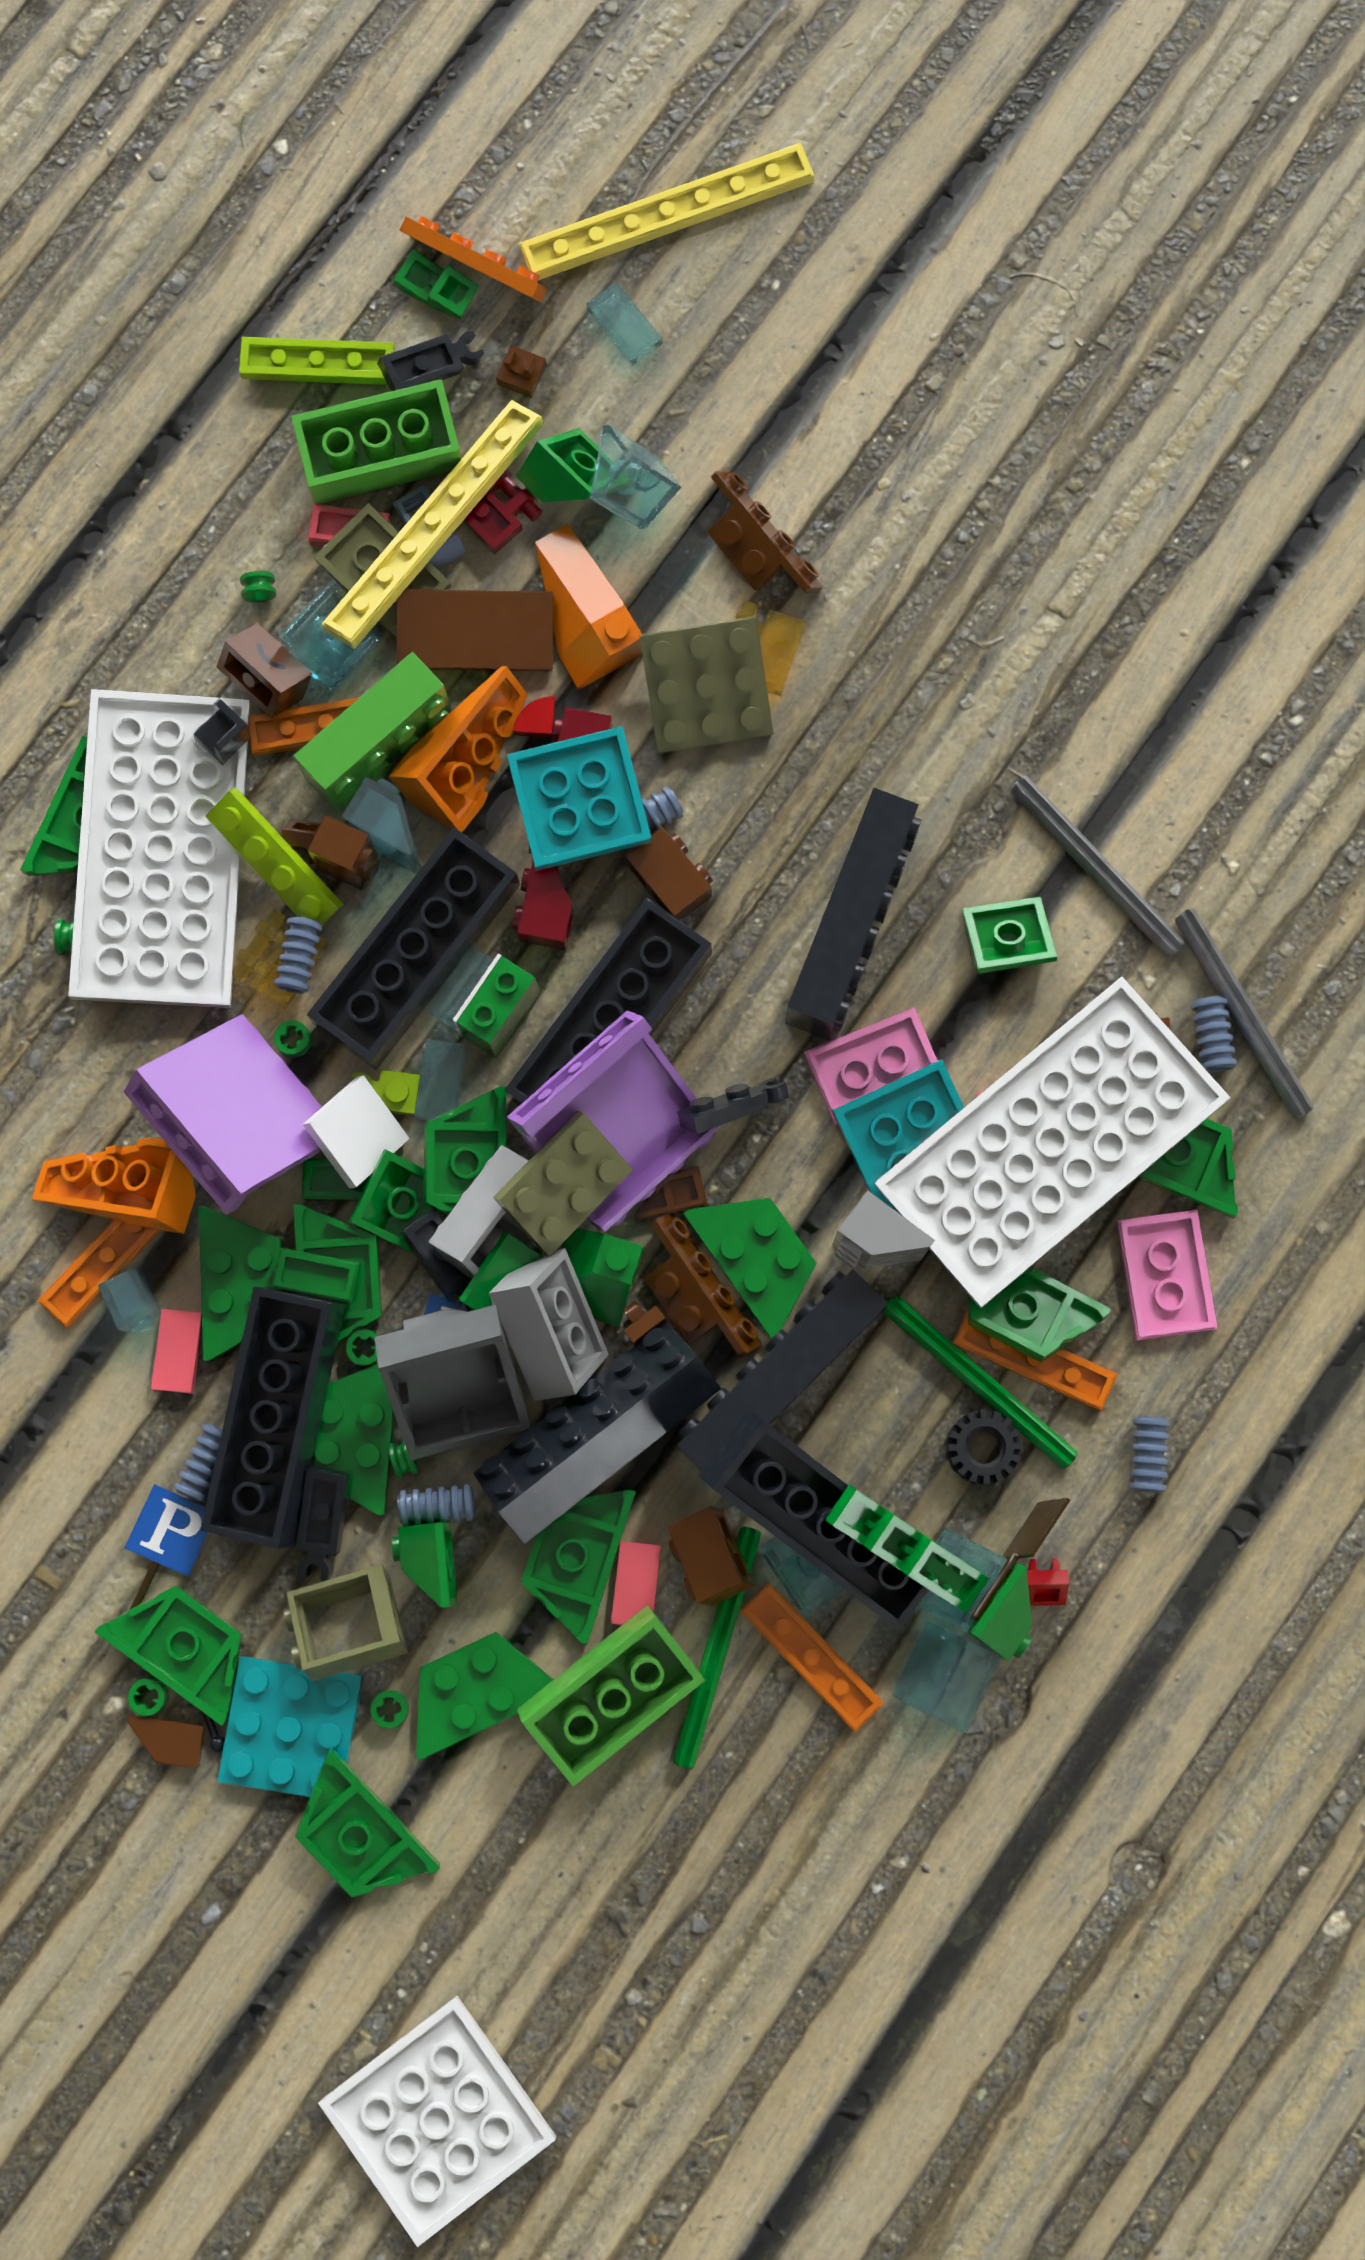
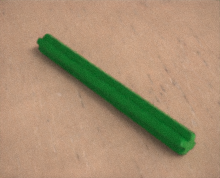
M895 1295L888 1301V1305L883 1311L887 1317L996 1412L1001 1413V1416L1004 1418L1008 1417L1013 1422L1012 1425L1059 1467L1066 1469L1073 1463L1078 1455L1073 1447L903 1299Z
M742 1526L739 1529L736 1542L750 1574L761 1532L751 1527ZM745 1590L719 1602L699 1668L705 1681L692 1692L673 1758V1763L678 1767L693 1769L695 1767Z

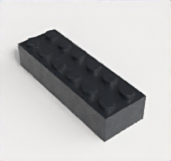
M873 788L788 1003L785 1024L827 1040L830 1039L833 1030L841 1032L851 1003L845 1000L847 993L853 996L856 994L865 967L864 964L860 963L861 958L869 960L880 929L875 927L874 924L875 922L883 924L894 893L888 890L889 886L897 888L908 855L903 854V850L911 852L922 821V819L916 817L919 804Z
M453 827L306 1014L316 1027L376 1071L519 888L520 882L517 873Z
M646 898L507 1085L505 1093L508 1099L520 1106L627 1010L645 1018L652 1028L649 1032V1035L652 1036L712 955V943Z
M854 1269L846 1276L839 1271L823 1287L821 1293L825 1297L817 1305L810 1300L794 1316L793 1322L796 1326L788 1334L781 1329L765 1345L766 1348L764 1350L768 1354L759 1363L752 1358L736 1374V1379L739 1383L730 1392L723 1387L707 1403V1408L710 1412L701 1421L693 1417L678 1432V1437L681 1439L677 1444L678 1449L701 1472L749 1410H752L771 1425L884 1311L888 1303Z
M253 1287L200 1531L277 1549L294 1546L301 1515L306 1469L311 1466L346 1304L271 1288Z
M666 1322L662 1326L648 1332L638 1345L616 1357L612 1364L595 1378L587 1380L575 1395L570 1396L563 1403L551 1408L547 1415L530 1429L519 1433L512 1443L498 1454L486 1459L482 1466L473 1474L498 1513L523 1543L526 1544L720 1391L721 1388L698 1356Z
M752 1410L747 1412L699 1475L713 1490L896 1629H901L928 1593L929 1589L826 1521V1518L848 1485Z

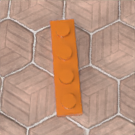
M421 215L417 222L405 216L399 231L542 302L547 288L537 283L540 275L520 265L517 272L505 267L507 259L487 248L484 255H481L471 249L474 242L455 232L452 233L451 238L438 233L441 225Z

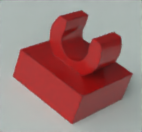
M1052 1558L1050 1570H1038L1036 1559H1030L1027 1570L1030 1606L1066 1605L1069 1589L1068 1570H1060V1562L1057 1558Z

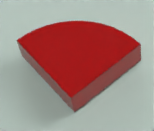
M555 696L539 698L529 703L519 713L515 721L514 736L552 738L556 704Z

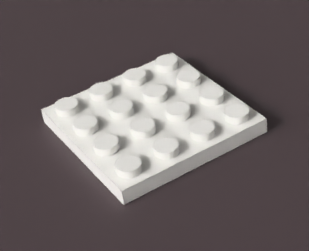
M455 1996L318 2103L417 2247L556 2140V2135L458 1996Z

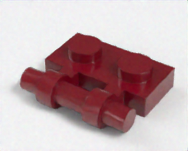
M508 469L504 471L463 520L467 527L494 555L523 530L522 524L516 518L518 514L524 513L533 522L543 512L535 504V497L527 489L522 490L511 479L512 473ZM501 489L510 500L503 505L493 494L495 490Z

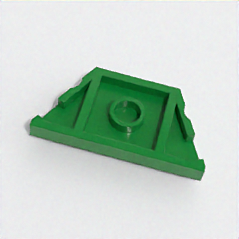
M82 736L20 868L22 873L27 876L78 872L88 737Z
M507 1086L497 1087L424 1123V1204L448 1216L459 1202L462 1194L468 1190L484 1169L487 1161L493 1157L501 1145L506 1147L505 1088Z
M1210 1119L1202 1122L1137 1177L1232 1219L1237 1216L1238 1204L1235 1203L1234 1180L1236 1179L1235 1165L1231 1154L1233 1149L1232 1129Z
M771 1198L688 1209L683 1213L684 1217L768 1337L772 1339L782 1329L817 1263Z
M293 1204L296 1251L361 1263L353 1303L298 1293L299 1295L346 1304L338 1339L339 1343L350 1337L357 1330H361L383 1317L378 1236L304 1205Z
M205 1206L198 1207L203 1361L213 1362L219 1358L218 1356L237 1345H241L253 1287L284 1291L272 1288L279 1249L283 1247L282 1240L278 1237Z
M1032 1267L1027 1269L981 1309L967 1294L968 1325L1040 1363L1100 1324L1111 1311V1308Z
M375 1364L329 1383L311 1466L349 1472L350 1480L347 1497L377 1515L386 1516L391 1461L388 1444L392 1443L395 1414L378 1369V1364Z
M624 1490L584 1497L535 1536L521 1583L583 1644L588 1645L636 1491Z
M173 1586L158 1594L155 1598L128 1610L127 1613L114 1620L98 1626L94 1631L222 1726L227 1722L243 1633L183 1589Z
M497 1631L420 1667L416 1747L418 1760L518 1714L517 1709L554 1679L525 1654L517 1650Z
M331 1748L326 1754L296 1830L295 1838L351 1898L369 1893L378 1886L389 1887L402 1883L404 1878L424 1872L432 1874L440 1869V1862L341 1756Z

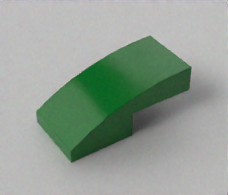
M414 249L393 281L394 287L414 299L457 319L462 317L480 287L449 265L443 269Z

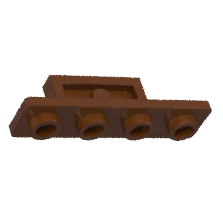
M715 471L711 479L733 506L707 533L753 590H761L784 567L805 593H819L823 586L817 579L819 577L818 571L809 561L801 560L793 550L795 548L793 540L785 532L777 530L769 521L772 516L766 507L760 502H754L746 492L748 486L744 480L734 472Z
M666 1214L650 1223L672 1257L644 1277V1280L687 1344L690 1345L718 1325L740 1357L760 1347L762 1343L757 1337L755 1326L750 1320L744 1318L734 1303L735 1300L732 1292L725 1285L721 1284L712 1270L709 1258L698 1250L690 1238L686 1224L677 1218L675 1214Z

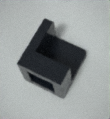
M218 698L213 703L215 713L193 736L199 744L223 765L250 739L248 724L225 702Z

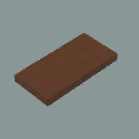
M405 589L396 600L397 664L413 651L430 670L497 671L501 666H507L510 671H553V592Z

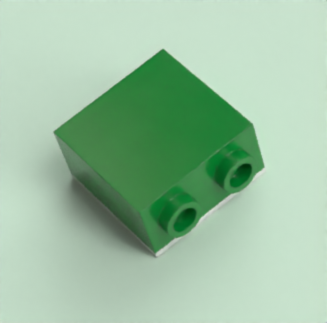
M497 954L453 1018L460 1036L497 1059L540 996L535 977L505 957Z

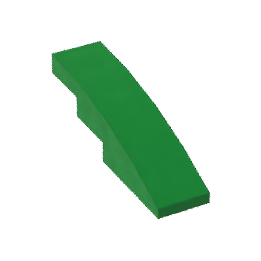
M848 1485L826 1518V1521L965 1613L968 1612L989 1580L986 1575L851 1485Z

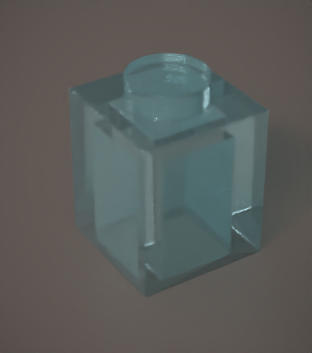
M135 1267L98 1285L117 1329L128 1332L131 1330L132 1334L141 1333L155 1325L153 1319L161 1316L160 1307L144 1272Z

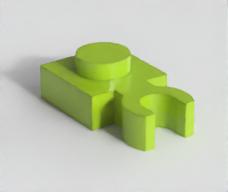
M381 1070L379 1081H374L366 1073H352V1080L361 1075L365 1076L391 1113L416 1116L422 1079L420 1075Z

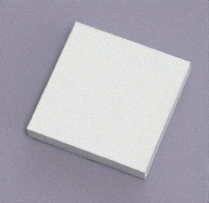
M364 1075L352 1080L303 1124L304 1128L349 1188L357 1187L373 1172L384 1149L394 1153L410 1139Z

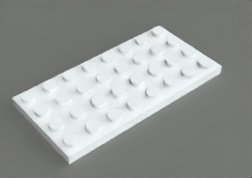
M91 689L68 995L71 1000L231 1008L241 855L205 815L229 790L235 787L245 796L248 741L222 765L194 739L193 734L215 713L213 703L218 699L216 697ZM220 698L248 724L249 728L250 700Z
M1120 977L878 1179L874 1185L900 1215L935 1240L929 1250L981 1309L1230 1099V1096L1123 977Z

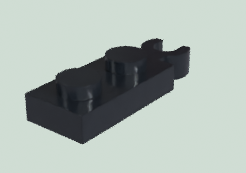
M473 331L464 332L455 343H452L447 333L381 356L377 364L390 391H395L441 379L443 381L460 375L464 369L462 363L474 365L481 360L484 352L483 350H478L477 352L467 350L465 344L471 343L476 336Z
M775 1078L763 1081L753 1088L747 1084L730 1086L725 1089V1094L715 1098L701 1097L690 1102V1107L677 1111L680 1126L696 1134L764 1110L768 1108L769 1103L788 1099V1089L786 1082L778 1084Z
M434 1208L399 1234L444 1296L449 1298L457 1293L461 1297L471 1279L446 1261L429 1243L438 1226L444 1222ZM459 1300L461 1311H474Z
M314 1466L306 1469L296 1549L308 1551L307 1558L299 1566L300 1579H306L310 1575L311 1565H317L321 1569L320 1582L329 1580L333 1574V1564L328 1555L337 1556L341 1551L350 1480L349 1472Z

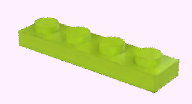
M242 337L239 374L241 379L387 385L377 362L381 356L395 352V346L393 342Z
M236 787L229 790L205 815L297 917L315 920L323 926L344 905Z

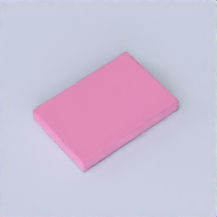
M915 1007L804 1052V1056L834 1126H838L831 1110L937 1061Z
M1198 1210L1118 1220L1116 1227L1135 1341L1217 1330Z

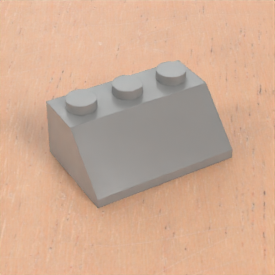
M502 1145L493 1157L487 1161L484 1169L468 1190L462 1194L459 1202L444 1222L438 1226L435 1234L429 1240V1243L446 1261L471 1280L501 1237L503 1231L509 1233L532 1250L536 1246L493 1198L529 1161Z
M867 1190L837 1230L832 1245L837 1248L835 1255L845 1264L852 1268H855L858 1264L862 1268L867 1269L921 1261L935 1240Z
M565 1248L556 1250L550 1257L546 1255L508 1273L489 1292L492 1305H496L502 1326L507 1335L508 1345L515 1354L522 1371L523 1380L529 1387L534 1401L575 1395L608 1357V1351Z

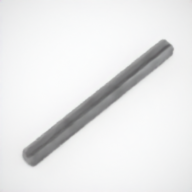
M1023 776L1014 783L1011 793L1156 947L1166 957L1176 954L1184 945V941L1029 777Z
M1190 908L1183 911L1175 918L1176 925L1219 996L1227 999V1005L1225 1006L1292 1117L1295 1119L1303 1117L1314 1109V1105L1196 910Z

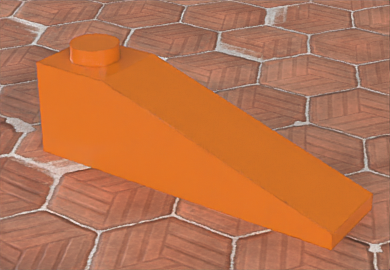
M567 524L536 541L535 546L545 591L553 592V631L558 656L577 689L584 688L641 656L642 650L639 635L642 634L570 525Z
M501 666L418 741L389 775V778L410 804L451 830L455 827L462 833L483 807L488 795L484 790L491 773L497 772L501 760L498 758L504 740L512 735L515 721L528 694L508 667Z
M147 1137L137 1140V1144L125 1147L113 1145L106 1147L105 1151L86 1155L85 1153H78L44 1161L31 1199L36 1202L151 1229L184 1234L196 1193L191 1172L163 1139Z

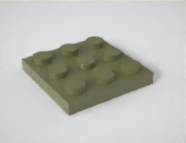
M756 616L639 635L658 753L774 735Z

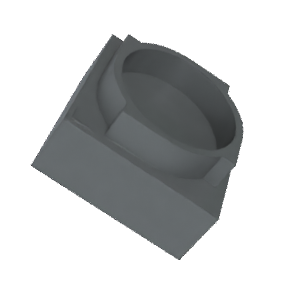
M496 1305L470 1312L444 1310L404 1320L403 1330L374 1337L378 1369L410 1460L530 1428L525 1398Z

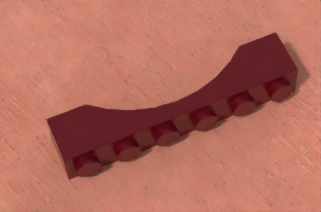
M565 707L563 720L556 719L552 742L612 729V716ZM532 861L531 869L524 868L520 890L526 892L523 906H516L512 928L518 930L517 934L520 942L566 951L574 916L572 903L562 885L558 866L536 871L534 861Z

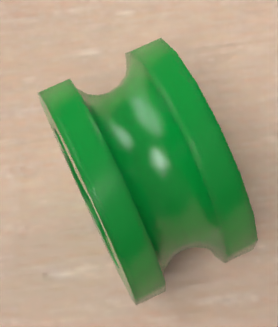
M253 571L243 574L240 577V584L245 587L241 591L242 599L249 602H266L276 597V589L271 586L275 583L274 574L266 571Z
M59 919L57 921L54 931V947L57 955H64L66 951H70L72 954L74 921L71 924H67L65 920Z
M288 1020L282 1022L277 1027L274 1033V1042L283 1055L289 1058H299L309 1052L312 1046V1036L303 1023L297 1020ZM295 1030L299 1036L303 1033V1039L297 1041V1048L290 1049L291 1047L288 1043L283 1044V1039L289 1037V1031Z
M367 1329L357 1330L351 1334L346 1344V1352L350 1360L363 1367L373 1366L378 1363L376 1346L371 1347V1349L375 1350L372 1357L369 1358L361 1355L358 1358L355 1350H359V1347L355 1346L359 1339H363L366 1342L373 1339L375 1342L374 1337L379 1335Z
M404 1440L401 1445H395L393 1442L388 1444L391 1463L398 1479L404 1478V1474L408 1471L412 1472V1474L419 1472L417 1459L410 1460Z
M152 1677L138 1680L132 1685L128 1693L129 1706L135 1713L142 1716L159 1713L165 1708L169 1698L166 1685L159 1679ZM145 1685L148 1690L156 1689L158 1692V1698L153 1699L157 1703L153 1708L148 1703L141 1704L139 1702L138 1695L144 1694L141 1688Z
M387 1690L379 1693L374 1698L370 1713L373 1721L378 1726L392 1729L401 1725L407 1719L410 1706L408 1699L403 1693L397 1690ZM386 1697L394 1698L393 1704L400 1703L401 1712L394 1715V1721L385 1720L387 1714L380 1715L379 1707L386 1704Z

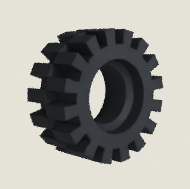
M987 1410L971 1412L960 1418L949 1431L950 1434L946 1439L947 1460H950L951 1468L954 1472H957L965 1481L978 1485L996 1483L1011 1475L1015 1470V1466L1019 1464L1021 1459L1020 1450H1022V1442L1019 1440L1020 1433L1018 1429L1013 1427V1422L1008 1417L1004 1418L999 1412ZM981 1431L991 1433L999 1443L998 1456L987 1464L976 1462L968 1451L970 1438L975 1433Z

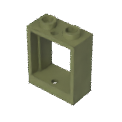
M382 1564L286 1592L289 1607L283 1608L284 1618L289 1632H295L297 1642L296 1646L291 1647L293 1661L297 1671L303 1670L311 1681L408 1653L391 1578ZM372 1593L382 1641L318 1659L308 1611Z

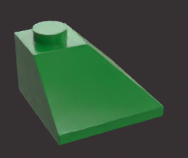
M580 428L537 441L516 475L526 486V489L541 502L588 500L628 486L632 481Z
M577 1228L562 1243L561 1249L565 1248L594 1319L620 1328L624 1316L623 1310L627 1307L645 1252L644 1247L604 1233Z
M440 1522L398 1527V1536L392 1537L394 1562L400 1561L401 1570L441 1608L458 1606L451 1523Z
M1015 1563L979 1620L973 1621L971 1619L963 1630L1006 1661H1009L1012 1656L1019 1658L1032 1640L1027 1635L1032 1628L1026 1567L1020 1563Z

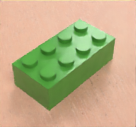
M442 379L291 416L308 487L315 504L332 502L450 473L462 459Z
M412 651L293 755L305 779L335 811L342 806L348 807L352 805L362 794L361 789L371 780L375 782L383 778L391 768L390 763L401 754L405 756L420 741L419 738L430 728L433 729L449 714L452 709L445 686Z
M647 1605L520 1706L517 1711L522 1724L574 1787L697 1688L705 1679L696 1665Z

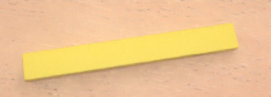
M798 143L520 242V251L527 269L540 275L538 280L810 184L814 182V173L802 144Z
M511 400L323 621L322 627L324 631L355 649L544 425L542 416Z

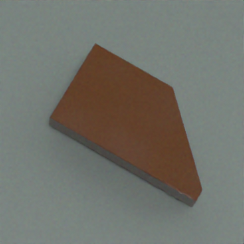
M699 1166L668 1174L657 1184L654 1193L645 1199L640 1209L636 1212L634 1216L636 1224L654 1220L666 1214H679L688 1209L708 1207Z
M128 1715L127 1723L156 1763L198 1768L200 1766L206 1725Z

